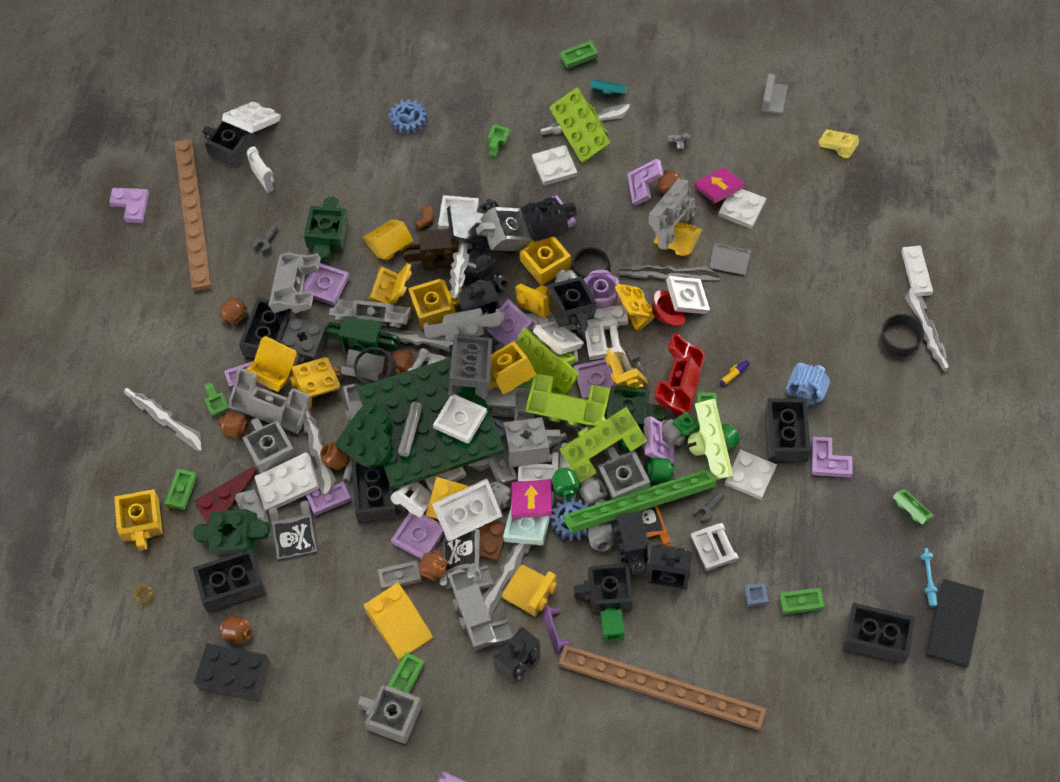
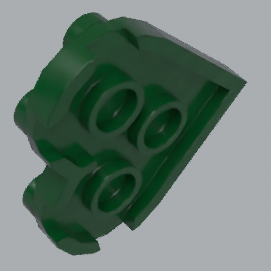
M366 402L334 444L358 463L369 469L379 465L383 466L392 455V439L387 434L391 427V424H389V411L377 403Z

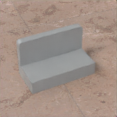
M768 74L762 112L782 115L788 86L775 84V74Z
M715 243L710 268L745 275L751 250Z
M353 349L348 351L347 362L342 366L341 374L356 377L354 362L361 351ZM365 353L357 364V374L359 377L373 381L382 379L385 356Z

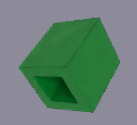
M608 608L601 611L600 619L603 642L624 640L621 609Z

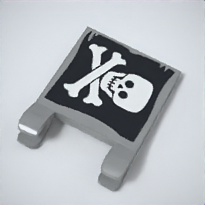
M308 501L300 503L303 516L283 520L279 519L277 507L269 508L277 560L317 553Z
M472 530L451 541H447L444 538L443 558L448 561L444 576L440 579L441 586L451 589L452 586L448 573L459 569L468 570L467 577L469 579L473 578V582L481 580L479 569L480 530Z

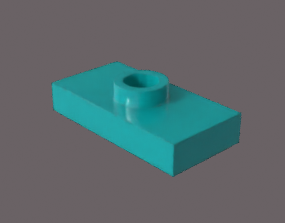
M593 79L590 83V87L603 89L602 92L607 94H613V92L624 94L627 90V86L624 84Z

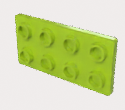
M575 88L550 106V110L580 162H586L611 144L607 137L609 133L595 109L586 101L579 88Z
M523 328L515 343L528 357L535 373L554 377L551 391L568 395L579 376V372L570 366L574 364L577 358L570 352L562 355L553 352L549 345L539 340L527 328Z

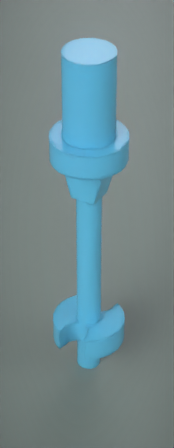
M925 548L923 555H921V560L926 562L928 578L925 594L928 595L929 607L935 608L937 607L936 594L938 590L937 587H934L931 576L930 560L933 558V554L929 553L928 549Z

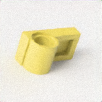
M826 129L818 143L820 147L836 150L843 158H850L859 144L858 135Z

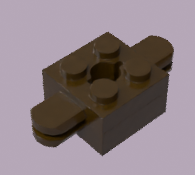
M449 229L419 231L420 244L405 245L403 247L404 261H422L423 270L452 269L451 264L454 262L453 254L458 252V241L450 238ZM468 245L467 254H470L476 248V245Z

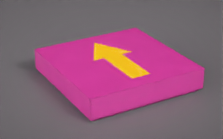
M724 167L694 182L695 188L714 203L745 188L744 182Z
M551 479L512 482V519L552 516Z

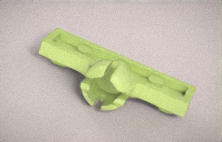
M710 399L696 403L695 407L700 431L690 434L688 444L696 442L697 446L690 447L689 450L695 456L704 454L707 456L711 474L716 480L733 476L716 400Z

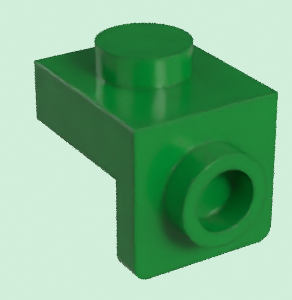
M687 412L673 421V425L687 440L690 434L696 433L700 426Z

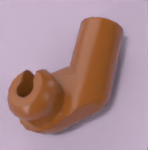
M431 206L422 207V218L415 222L418 230L433 222L434 210Z

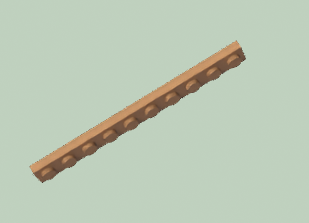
M192 139L175 142L192 290L195 292L212 289L194 145Z
M568 645L564 646L558 663L560 667L759 731L766 712V708Z

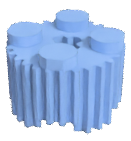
M797 363L786 387L787 395L791 397L794 395L797 399H807V406H813L815 402L822 401L830 384V378L826 375L825 368L821 365L813 367L812 365Z

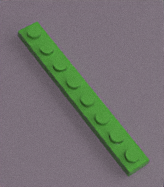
M708 469L565 514L564 522L570 531L574 533L617 519V515L642 511L716 487L717 480Z

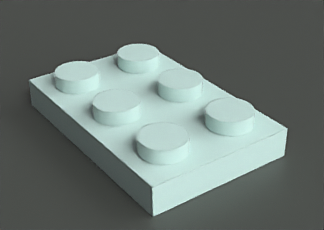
M552 491V506L555 498L554 491ZM510 508L503 536L504 542L544 545L550 516L512 519Z

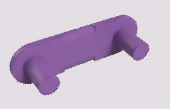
M546 604L543 609V615L553 649L558 653L560 648H563L565 645L570 646L569 639L559 641L557 631L554 628L552 615L560 614V608H549L548 604Z

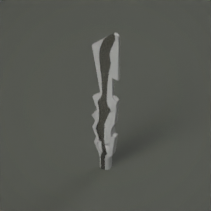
M636 265L631 268H619V276H630L632 278L666 280L669 276L701 279V281L720 280V277L707 266L677 270L671 265L663 268L658 265H645L643 267Z

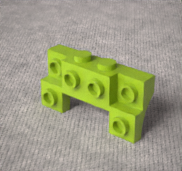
M536 373L533 377L525 412L548 416L550 421L560 422V419L568 420V424L579 426V423L596 426L594 422L605 417L611 388L591 385L589 398L583 399L551 392L554 380L552 376Z
M627 407L607 419L605 417L600 418L594 422L595 427L590 430L588 427L578 432L579 437L560 448L570 468L575 471L580 483L597 473L589 459L618 440L623 439L630 451L647 442L646 437Z

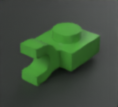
M493 124L488 135L490 156L496 157L499 145L505 146L510 134V128Z
M212 382L206 384L205 388L209 397L204 400L212 418L230 411L223 393L217 394Z

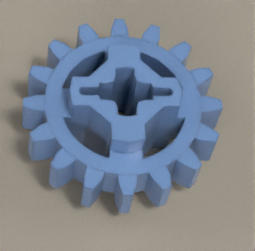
M407 99L405 103L401 100V104L395 103V108H391V113H389L391 126H394L395 131L400 129V133L404 131L407 134L410 131L416 133V129L422 130V125H426V120L428 119L426 108L423 107L422 103L417 104V100L410 102V99Z
M574 498L571 499V502L564 499L563 505L558 502L557 509L553 508V515L550 516L551 527L556 529L555 534L559 535L561 533L563 540L568 536L570 541L573 540V537L580 540L581 534L587 536L588 528L572 533L564 522V515L587 508L589 505H582L581 499L575 502Z

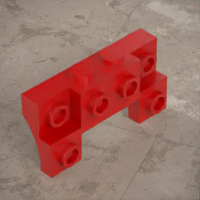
M672 334L668 344V351L674 357V362L668 383L666 381H658L654 398L662 408H670L678 418L685 412L688 414L690 412L705 354L701 348L688 343L680 334Z

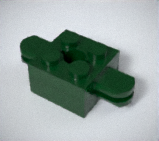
M336 197L325 198L322 207L310 206L304 239L306 247L313 249V254L318 253L321 258L320 263L329 261L332 250L343 251L349 220L346 209L340 208V202Z
M344 316L342 324L329 322L325 331L327 338L340 341L342 353L348 355L350 349L362 351L369 347H378L394 352L397 350L400 338L397 335L383 333L381 323L375 320H363L356 316ZM372 350L367 353L381 355L382 351Z
M611 385L605 418L607 419L627 407L642 433L645 434L644 418L651 416L662 422L666 419L667 412L666 408H662L660 405L648 404L650 392L648 389Z
M248 509L211 511L209 524H199L193 530L194 539L202 544L209 543L208 551L217 555H232L248 549H252L256 553V540H265L271 534L269 523L257 520V513Z

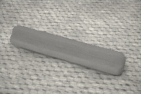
M419 402L411 403L398 449L400 456H409L422 410V404Z

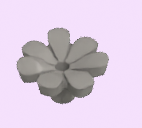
M688 133L675 136L669 135L668 140L676 142L677 149H683V141L690 139L691 135H688Z

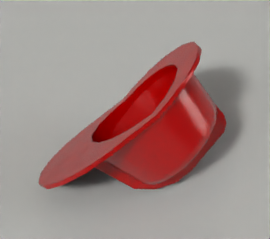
M665 290L657 291L652 304V312L655 318L663 324L669 323L673 326H682L685 323L684 314L674 310L670 292Z

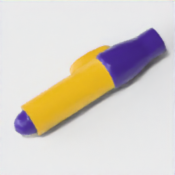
M745 360L738 365H734L730 368L729 373L721 379L720 385H727L737 375L741 374L750 363Z

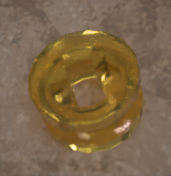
M140 584L134 589V597L137 602L146 604L152 600L153 591L147 584ZM142 590L147 594L145 598L140 594Z

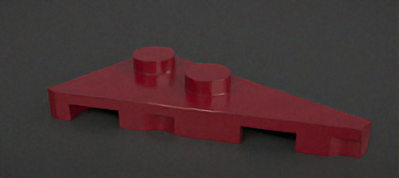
M254 466L194 500L195 505L207 524L210 522L211 511L230 510V508L234 507L236 504V494L242 493L246 485L252 482L257 473Z

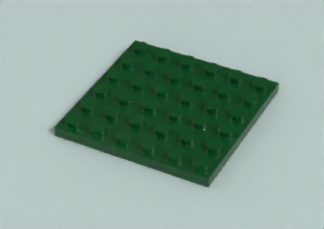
M452 357L357 387L362 406L366 402L377 403L385 407L390 413L389 424H391V427L387 434L392 439V455L383 466L392 490L505 453L486 400L475 394V387L461 386V392L455 394L487 408V414L470 443H465L434 429L433 424L450 397L448 396ZM419 402L422 404V410L409 456H400L398 449L411 403Z

